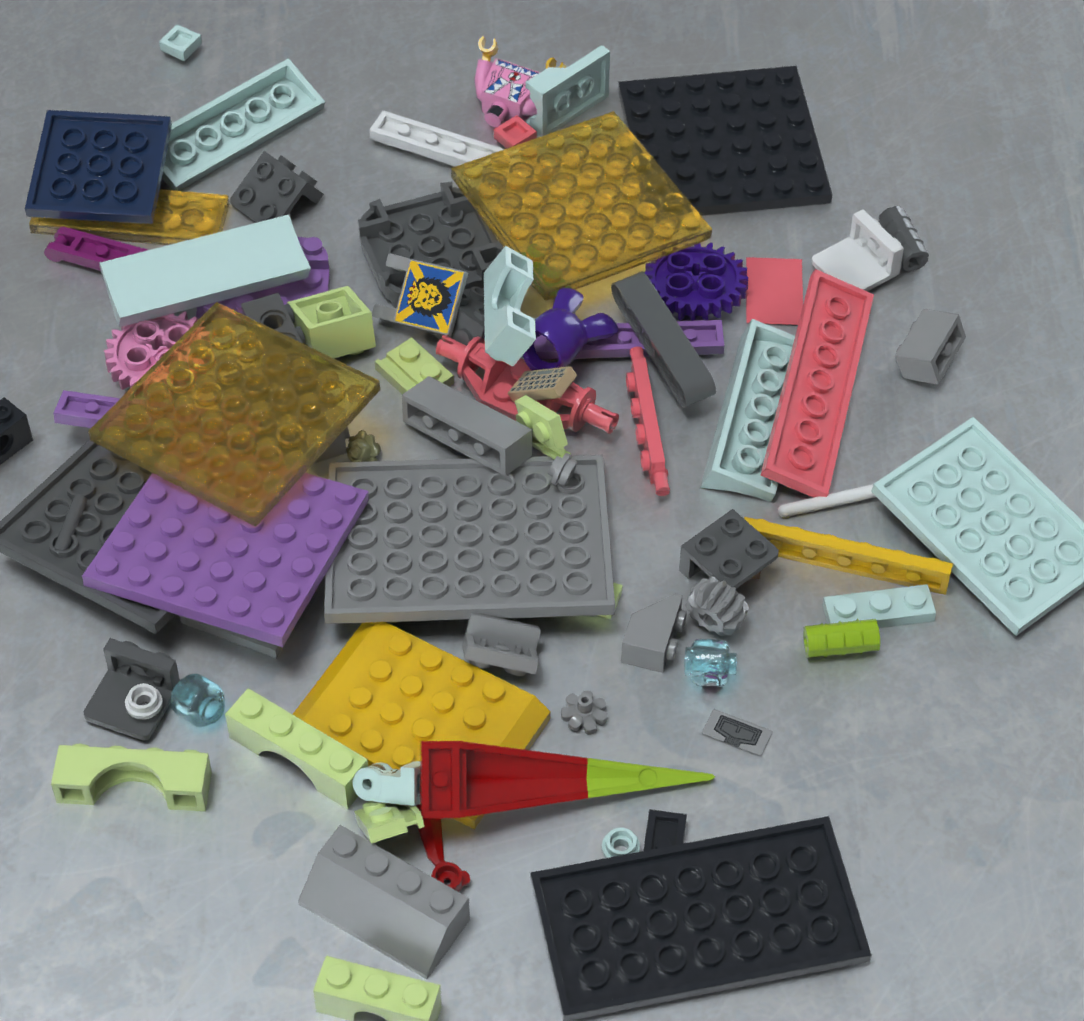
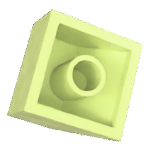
M349 286L287 302V304H290L294 314V326H300L303 331L306 343L304 345L305 350L309 348L312 350L316 363H329L334 358L348 354H361L366 349L376 347L372 312Z

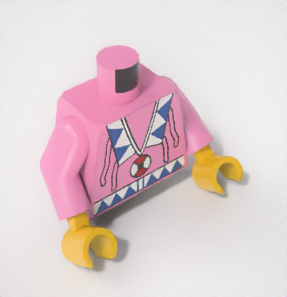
M482 36L478 41V46L483 55L482 60L478 59L474 83L476 96L481 101L482 112L485 114V121L492 127H498L503 120L508 121L516 115L524 121L528 117L536 115L537 109L530 99V91L526 88V81L540 72L498 58L490 62L491 57L495 56L498 52V44L494 38L492 47L485 49L486 39ZM551 57L547 60L546 69L548 67H556L557 61L555 58ZM561 62L559 68H567V67H566V65H565L563 62Z

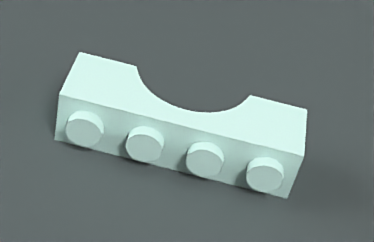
M505 246L484 272L485 352L493 359L503 361L513 367L536 340L535 319L520 312L524 296L533 281V260Z

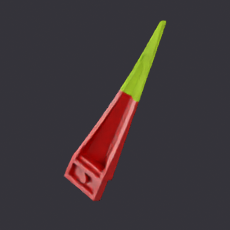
M420 741V812L423 819L464 818L708 781L715 778L710 773L472 742Z

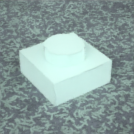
M178 24L159 41L161 51L183 61L202 44L200 34Z

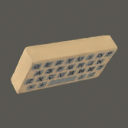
M571 366L525 371L507 394L513 402L525 395L534 400L561 398L575 380L577 374Z

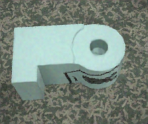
M420 761L401 767V770L392 769L388 764L382 762L364 767L356 772L352 782L353 789L361 799L367 801L409 806L420 804Z

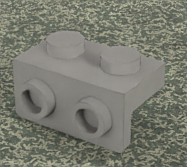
M472 613L469 617L462 644L464 659L469 660L470 664L480 668H489L490 665L503 667L506 672L513 675L536 674L539 663L536 648L541 630L538 626Z

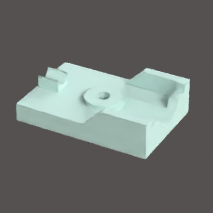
M601 45L567 68L548 67L526 81V88L530 91V99L537 109V115L531 116L526 123L537 131L539 138L543 140L609 97L610 51Z

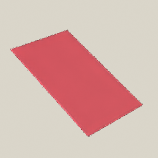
M746 257L748 276L746 323H750L754 319L764 324L798 325L803 307L802 259Z

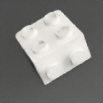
M862 209L853 214L850 236L815 254L812 257V265L821 272L869 291L899 275L904 247H902L898 239L893 238L881 226L878 220L872 218Z

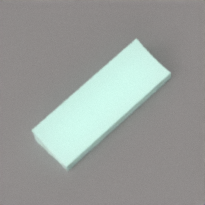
M287 58L173 122L162 179L177 193L324 108L325 101L291 60Z
M289 214L100 262V270L118 327L306 279L311 269Z
M754 319L750 321L740 338L700 488L742 493L769 502L774 498L778 482L761 476V471L795 339L794 335Z

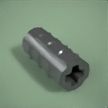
M894 206L884 210L879 215V223L893 238L898 239L902 247H904L901 266L905 271H914L922 268L928 262L929 254L923 245L924 242L919 238L917 230L913 227L911 219L901 206Z

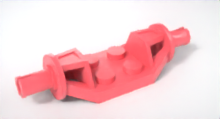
M443 335L442 340L440 339L436 346V354L459 363L457 369L458 378L465 381L476 401L516 421V414H518L516 404L507 393L525 371H531L526 365L525 360L520 358L512 367L503 361L493 359L485 352V340L479 336L474 337L465 345L449 338L447 335ZM479 367L485 370L483 380L476 374ZM572 382L561 398L535 400L554 412H557L562 405L571 407L570 414L559 415L563 428L574 432L579 431L587 422L611 434L619 420V414L595 405L596 390L590 387L583 389L574 382Z

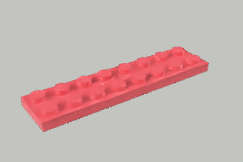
M817 269L814 270L809 279L761 476L811 497H827L874 294Z

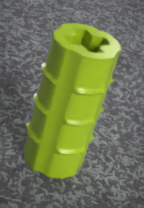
M856 619V621L849 622L839 621L838 623L804 626L803 642L806 657L826 658L833 655L844 656L845 654L879 651L880 632L877 620Z

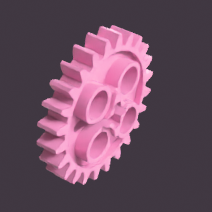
M186 311L182 312L179 316H175V313L123 326L121 330L113 329L111 331L113 339L106 340L108 349L104 350L107 371L111 373L112 381H119L121 390L130 386L131 395L133 396L140 390L143 391L144 399H147L151 392H156L158 399H161L163 392L167 391L171 397H175V389L177 388L186 393L188 392L187 383L198 385V376L206 377V367H212L211 357L214 356L211 335L207 333L205 324H198L197 317L188 320Z

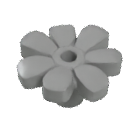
M583 691L579 697L573 693L566 697V705L568 707L561 709V719L569 721L568 728L575 732L579 731L581 726H583L586 734H593L597 729L596 723L602 725L607 721L605 700L603 698L593 700V693L591 691Z

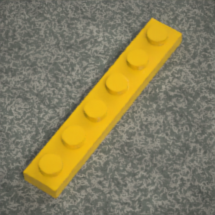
M744 517L750 525L778 549V557L908 587L928 584L930 592L946 595L953 563L944 562L937 558L909 554L902 550H891L873 546L866 542L842 539L831 534L824 535L803 530L799 527L771 523L764 519Z

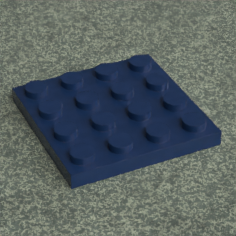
M47 110L25 205L26 216L153 224L172 128L171 116Z

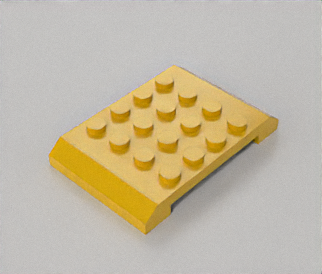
M387 622L362 623L293 713L294 716L368 759V766L382 762L388 764L392 769L399 770L404 765L420 761V741H464L530 750L551 719V711L535 695ZM485 814L453 819L475 830Z

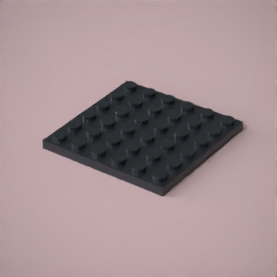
M797 66L618 82V93L646 221L832 203L833 194Z

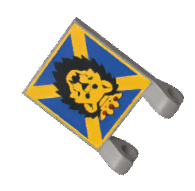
M391 253L388 254L386 266L406 272L397 308L394 309L375 304L372 316L384 321L452 336L468 272Z

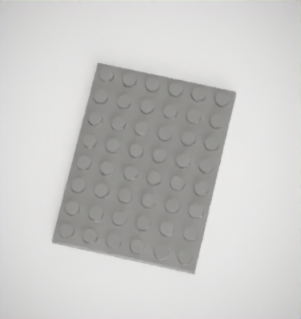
M603 455L572 456L571 459L577 461L578 465L566 487L559 483L557 486L551 484L553 476L549 475L548 472L554 459L549 456L530 457L506 476L474 459L329 463V480L369 491V501L325 574V624L469 619L472 613L497 618L615 615Z

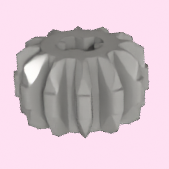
M710 577L709 579L702 578L699 583L695 584L685 605L687 610L690 611V617L697 620L699 626H704L709 632L715 631L719 636H724L725 634L733 635L744 622L749 609L745 602V597L736 591V587L729 586L725 580L720 582L715 577Z

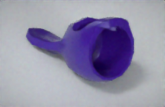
M561 288L558 290L553 308L545 311L535 319L536 338L540 335L546 337L555 347L559 361L548 363L541 360L536 354L534 342L523 354V358L531 371L567 367L577 357L587 342L612 337L618 332V325L612 317L605 313H598L581 321L574 313L583 302V294L575 289Z

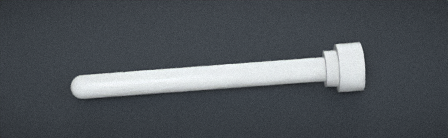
M873 484L831 493L827 497L819 496L782 504L778 508V514L782 518L876 498V496L871 492Z

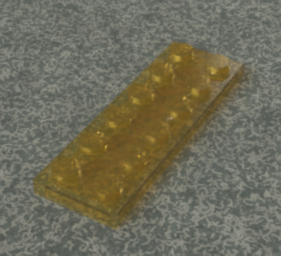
M160 189L153 224L31 217L29 227L31 233L55 235L59 227L63 226L115 241L171 245L222 232L230 203L228 195Z

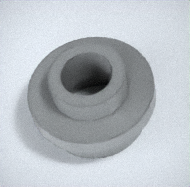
M566 453L563 458L557 456L548 472L549 475L553 476L551 484L557 486L559 483L566 487L571 480L578 462L571 459L572 455Z

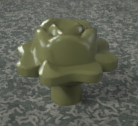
M361 430L355 436H350L346 450L347 457L351 462L377 461L376 457L380 454L381 447L375 442L374 435H367L366 431Z

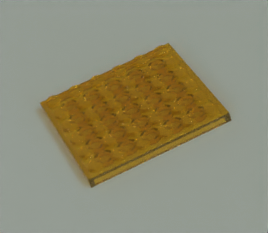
M614 111L451 168V178L501 244L533 260L532 284L545 301L555 298L558 290L561 288L575 290L709 240L712 236V228Z
M216 302L88 431L92 442L256 527L381 390L380 381Z

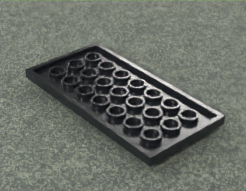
M829 816L530 872V881L563 1021H572L870 962L872 956Z

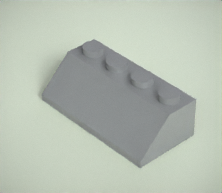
M342 825L338 826L318 852L298 900L300 906L426 980L470 921L469 898L374 843H370L367 839Z

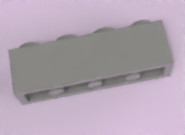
M430 376L402 394L403 422L504 476L532 457V429Z

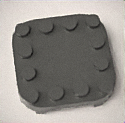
M452 182L440 183L441 192L388 206H383L381 199L369 203L370 209L362 215L361 219H358L360 244L380 291L391 301L393 307L397 308L406 272L386 266L387 256L390 253L468 272V277L464 289H471L472 287L484 288V272L502 251L503 244L502 240H497L481 207V197L475 189L469 192L465 189L453 187Z

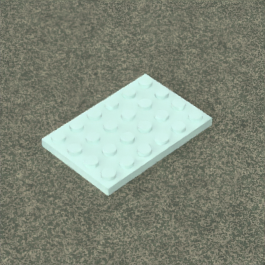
M974 417L873 484L871 492L938 559L953 563L951 572L1015 636L1084 587V522Z

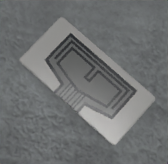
M713 709L702 734L761 756L772 735V731Z

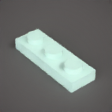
M928 584L827 596L823 598L822 604L827 624L838 623L839 621H856V619H876L878 627L883 628L935 621L936 610Z

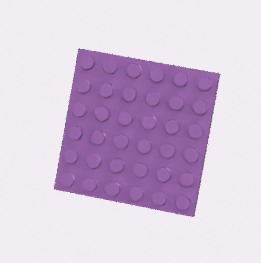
M177 436L82 575L83 585L283 647L367 505L369 491L190 438Z

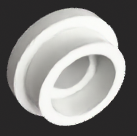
M149 684L134 686L125 699V706L129 715L141 720L157 715L163 705L161 693ZM142 702H149L146 705H139Z

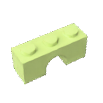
M330 956L325 957L313 989L316 1012L349 1021H355L357 1012L361 1011L377 1014L387 1021H437L442 1008L441 986L438 984Z

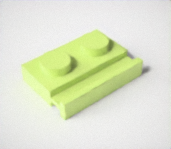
M412 337L386 353V357L381 361L379 359L374 361L375 370L401 394H404L428 376L449 387L454 384V375Z
M527 395L515 400L518 411L516 421L532 429V446L554 460L557 456L563 458L566 453H569L564 449L568 442L559 414Z
M368 801L363 804L362 809L354 811L357 824L370 843L408 832L407 826L416 824L418 828L425 827L421 812L416 806Z

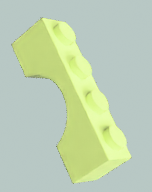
M249 688L225 713L229 738L257 755L262 751H272L284 756L309 777L318 792L346 809L358 798L353 789L352 782L356 772L368 766V759Z
M78 743L72 746L59 745L51 786L56 803L94 805L98 798L109 788L120 783L137 781L155 787L165 798L168 809L206 811L212 770L208 753H201L196 750L178 752L164 751L159 748H148L146 750L127 749L122 746L106 748L90 747Z

